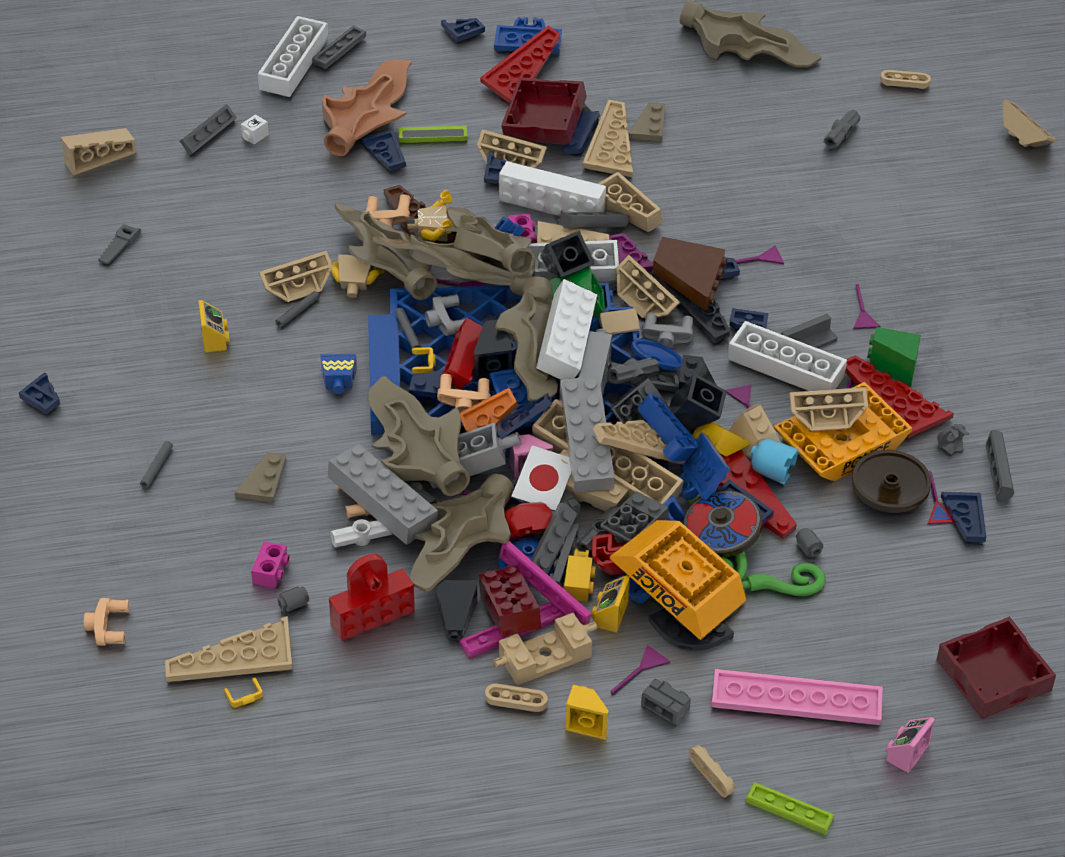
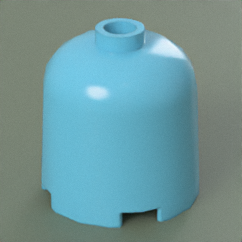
M763 439L758 446L754 445L751 449L752 468L757 473L785 485L791 475L788 473L791 465L795 466L799 451L792 446L773 439Z

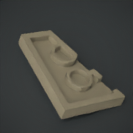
M649 102L628 133L629 139L662 141L665 104Z
M267 452L235 491V498L274 503L285 467L286 455Z

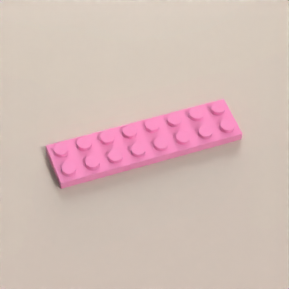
M715 669L711 707L881 725L883 687Z

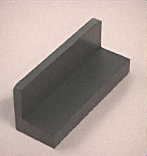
M828 314L781 332V335L815 348L835 342L838 338L830 329L831 317Z

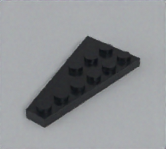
M652 274V277L680 302L677 306L687 316L692 317L693 322L714 343L730 336L729 327L724 316L720 313V307L716 303L715 298L713 304H709L708 310H704L659 277Z

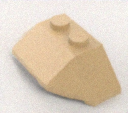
M1008 100L1003 101L1004 126L1009 130L1008 133L1020 139V144L1025 147L1028 145L1038 147L1056 143L1057 139L1025 113L1017 104Z
M483 129L477 143V147L486 164L488 153L491 152L494 154V157L500 160L504 159L508 162L536 168L542 163L547 147Z
M326 250L260 271L259 275L265 290L288 303L307 297L313 291L321 292L333 265Z
M630 255L616 267L617 295L630 307L636 309L637 314L643 319H646L647 313H654L657 317L668 316L680 303Z
M866 387L789 393L791 413L810 431L849 429L868 407Z
M759 403L741 411L730 427L731 432L750 442L749 446L741 450L751 460L750 452L754 445L758 446L763 439H773L781 442Z

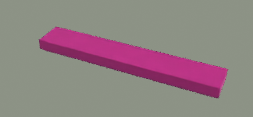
M510 541L502 543L499 557L509 566H518L524 579L563 614L574 613L582 625L589 624L592 614Z
M551 602L540 606L541 628L555 623V619L566 616ZM496 625L461 639L460 645L470 659L498 647L499 640L512 635L501 637ZM539 629L518 633V635L522 637Z

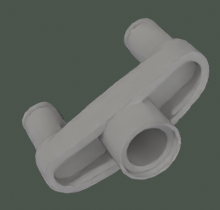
M458 295L432 298L433 310L425 312L428 327L438 326L445 336L454 335L465 319L450 320L445 308L459 306Z
M646 314L645 324L642 326L641 331L645 339L655 341L669 348H672L674 344L688 343L692 340V317H683L682 325L679 327L656 324V314Z

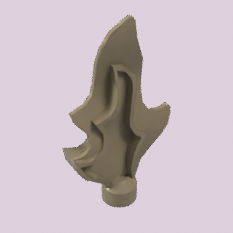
M688 0L680 15V24L696 29L701 38L704 51L715 60H718L719 55L726 51L737 53L745 60L751 59L756 54L764 53L777 57L791 66L800 68L810 67L819 62L822 57L809 51L789 31L775 27H765L759 24L765 17L764 13L712 10L698 2Z
M335 203L336 211L344 221L355 229L356 236L363 242V246L349 245L348 251L351 255L363 263L385 269L403 281L405 289L417 300L426 299L435 291L437 280L430 273L432 265L415 260L407 252V249L387 247L372 241V236L409 240V234L394 230L387 224L372 217L369 211L363 213L352 207Z
M449 207L447 209L448 219L452 222L454 228L445 227V231L457 232L453 247L499 260L508 271L516 276L525 275L533 268L535 257L533 252L528 249L532 241L531 238L514 236V234L499 231L485 217L476 216L466 208Z
M412 234L409 240L372 236V241L377 244L407 249V252L421 263L445 267L449 273L460 278L495 285H508L511 292L519 296H523L524 282L534 277L535 269H531L525 275L516 276L508 271L501 261L453 247L454 243L437 244L424 241Z
M540 276L531 277L524 282L523 297L520 303L501 313L495 326L496 330L506 331L515 337L517 349L514 369L527 387L528 400L530 402L547 393L550 397H553L558 387L556 377L536 368L553 301L551 282Z
M386 376L381 377L369 389L368 396L371 409L385 430L382 438L372 444V447L375 449H390L394 452L392 457L381 460V462L403 481L425 480L436 483L447 496L461 493L468 486L470 475L461 465L458 455V439L461 427L459 410L454 408L439 418L430 417L412 394L392 383Z
M492 474L485 480L480 489L465 496L432 504L438 510L437 522L431 525L432 531L413 535L415 539L425 542L411 571L414 587L424 592L431 591L458 566L467 551L477 543L491 541L504 544L509 541L511 535L505 519L504 508L512 498L514 486L507 477L501 474Z

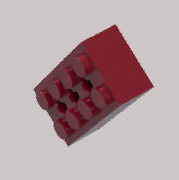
M509 566L505 569L478 574L480 595L501 637L541 629L540 607L518 566Z

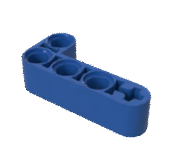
M649 393L638 406V411L667 444L663 449L664 455L673 462L686 461L698 448L697 441L656 394Z

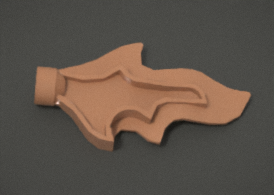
M391 59L383 62L376 69L366 86L352 88L343 86L342 92L344 95L341 98L334 99L326 94L322 98L323 118L331 128L324 138V145L330 153L336 156H345L353 147L355 141L374 129L406 115L405 111L397 110L390 106L398 101L405 92L407 71L412 64L411 60Z

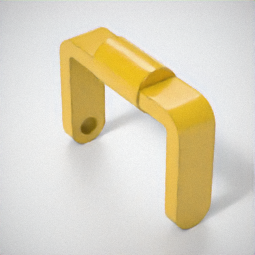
M431 347L413 348L412 354L414 355L429 354V367H413L412 373L425 374L433 372V367L436 365L433 349Z
M255 677L252 678V682L258 691L256 693L246 695L234 701L228 689H224V693L233 708L244 706L263 697L262 689Z

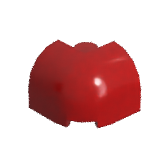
M543 502L519 504L504 511L511 535L509 541L528 534L544 533L552 518L550 508Z
M612 533L593 536L592 554L598 567L608 575H625L626 573L610 559V556L628 542L617 543Z

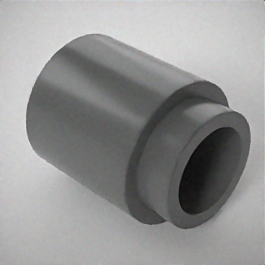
M808 528L798 531L796 541L808 557L818 556L823 549V543Z
M297 586L282 592L277 599L278 605L281 610L286 612L305 606L306 602H309L308 592L304 586Z

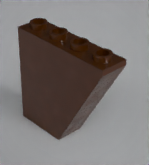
M662 237L653 259V274L704 310H708L709 304L714 302V291L717 292L719 287L718 279H722V267L725 268L727 264L725 249Z

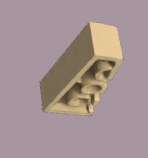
M619 172L598 183L606 186V211L627 214L629 216V223L647 232L662 224L661 209Z
M538 221L537 243H550L579 230L584 241L609 240V234L578 228H564L562 225Z

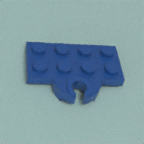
M518 17L513 26L497 25L494 50L514 52L546 28L544 20L534 17L533 25H528V17ZM553 28L560 33V40L551 54H560L562 29Z
M515 369L489 373V379L495 395L510 388L518 403V406L509 415L531 403L528 400L527 387L517 375ZM555 395L551 397L552 403L555 400ZM543 413L537 414L533 419L515 430L533 427V424Z
M702 432L696 439L699 445L698 448L683 464H680L684 470L679 476L683 480L680 497L685 500H692L698 494L707 500L710 495L714 494L717 486L727 477L730 470L709 437Z

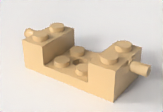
M571 613L555 619V630L524 642L518 634L499 640V658L493 659L494 666L497 668L505 665L518 686L591 658L592 641L587 633L597 630V624L593 621L582 625L575 614ZM542 652H548V653H550V655H549V656H544V655H540V653H542Z

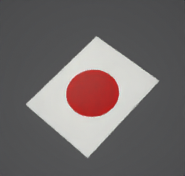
M532 445L512 497L530 503L543 502L550 509L556 510L571 474L569 457Z

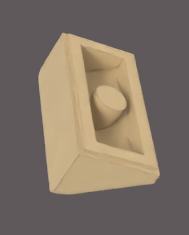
M636 309L600 314V327L606 330L607 334L640 331Z

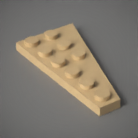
M607 101L584 158L583 168L612 174L619 172L623 176L633 177L624 102Z
M644 420L627 421L625 424L617 422L615 425L611 423H597L593 428L597 441L603 445L606 444L618 449L621 448L645 456H652L671 463L683 464L685 462H673L664 455L663 449L667 444L650 424Z
M283 617L280 622L272 625L271 623L264 624L261 629L255 631L248 630L220 640V644L211 647L210 645L204 646L198 652H187L165 660L166 681L174 682L291 670L292 658L288 617Z

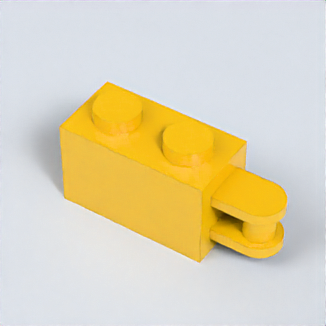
M575 549L574 556H568L564 590L578 601H588L589 593L593 594L594 582L591 581V578H595L596 566H592L593 558L589 557V550L581 552Z

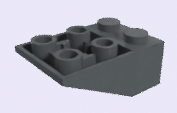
M647 378L628 390L610 410L619 422L625 424L627 421L644 420L647 422L638 411V406L649 393L656 394L668 408L669 406L650 379Z
M636 491L600 527L629 542L656 520L669 521L668 507Z

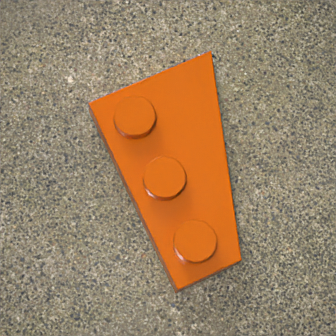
M507 388L461 412V421L467 432L494 422L497 426L499 421L504 419L518 406V403L510 388Z

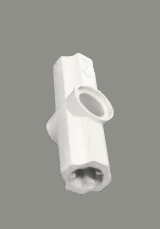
M363 519L355 521L353 526L330 531L332 544L335 548L354 543L359 546H365L371 539L393 534L378 520L368 522Z

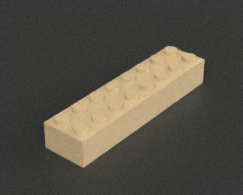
M555 399L550 408L533 424L532 436L551 444L553 451L558 454L564 448L568 450L562 403ZM610 446L614 481L628 489V498L637 491L663 504L670 496H674L676 499L682 492L683 480L643 454Z

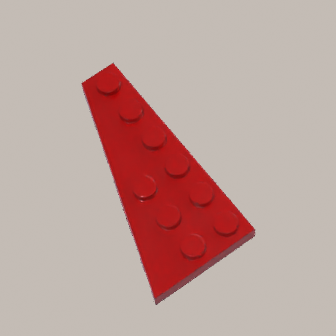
M548 25L481 76L480 82L511 104L518 79L537 77L560 40V33Z
M854 355L847 358L845 373L856 385L865 382L912 427V431L907 438L953 418L954 413L950 410L944 411L939 408L938 403L934 401L932 403L923 398L921 393L900 381L895 382L885 372L883 374L878 372L872 364Z
M742 450L728 456L720 453L730 470L727 477L719 483L716 491L730 479L774 511V515L763 524L766 528L782 539L796 530L797 523L760 474L754 471L751 462Z

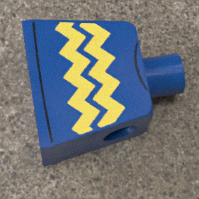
M320 354L325 388L333 389V392L336 394L343 393L345 388H352L357 370L356 354Z

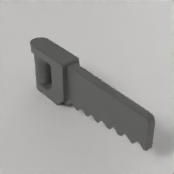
M123 224L116 231L115 238L110 242V245H108V248L105 249L106 251L103 252L98 261L110 264L127 245H130L140 235L141 229Z

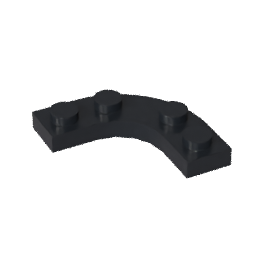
M665 608L648 617V621L658 634L676 647L681 645L690 647L692 650H705L720 645L734 637V632L725 621L721 622L700 640L689 629L678 623Z

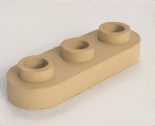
M884 70L881 73L880 81L886 86L925 89L930 86L931 77L926 73Z
M491 684L485 689V700L490 705L533 712L543 711L547 707L548 697L541 690L502 684Z
M700 745L690 748L688 752L691 761L716 791L724 798L733 794L735 784L732 778L725 775L719 763L714 762L709 756L708 751Z

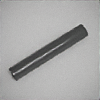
M313 291L276 319L277 326H284L320 298L318 292Z
M398 308L395 314L411 348H421L404 309Z
M165 441L140 482L143 488L150 486L173 447L171 442Z

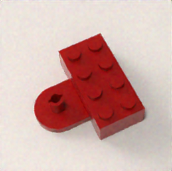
M365 555L356 560L348 569L347 591L329 597L330 624L342 641L384 623H389L401 616L408 615L415 611L414 584L403 568L388 574L387 564L380 555Z

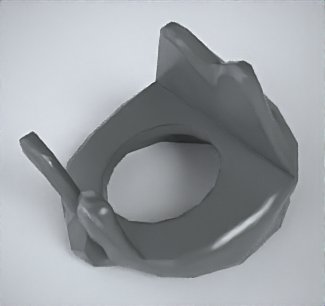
M954 424L938 434V445L950 455L954 452H962V438L964 435H969V432L965 430L964 425Z

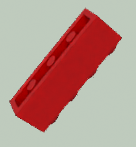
M468 318L464 320L457 330L443 374L452 376L451 385L459 390L465 384L469 385L473 378L471 373L474 371V351L483 326Z

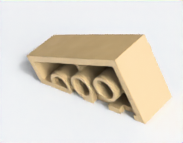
M126 128L61 137L64 162L73 175L137 153L135 139Z
M564 448L560 454L569 457L568 450ZM570 474L564 492L570 491L577 501L590 503L593 507L604 511L614 506L619 508L628 499V489L615 481L614 489L574 493L572 474Z

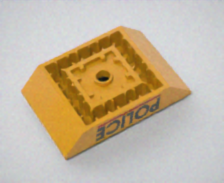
M865 382L853 388L866 387L868 407L849 429L810 431L796 416L773 426L774 430L790 446L798 449L799 455L821 477L831 481H836L852 473L856 463L869 453L879 450H896L912 431V427Z
M656 520L610 556V559L700 640L746 602L740 574L680 521Z

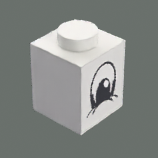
M255 114L241 124L242 138L252 144H256L269 135L268 122Z

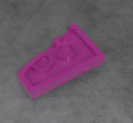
M621 233L609 236V240H617L619 264L630 255L647 272L653 271V262L648 259L644 252L641 253L636 248L637 245L626 234Z

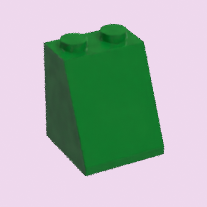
M590 266L563 278L556 277L549 280L552 284V300L554 293L563 279L597 294L592 317H600L601 313H605L604 290Z
M876 327L875 334H871L869 345L873 346L869 347L867 358H870V364L874 366V369L881 373L885 372L891 378L911 387L921 335Z

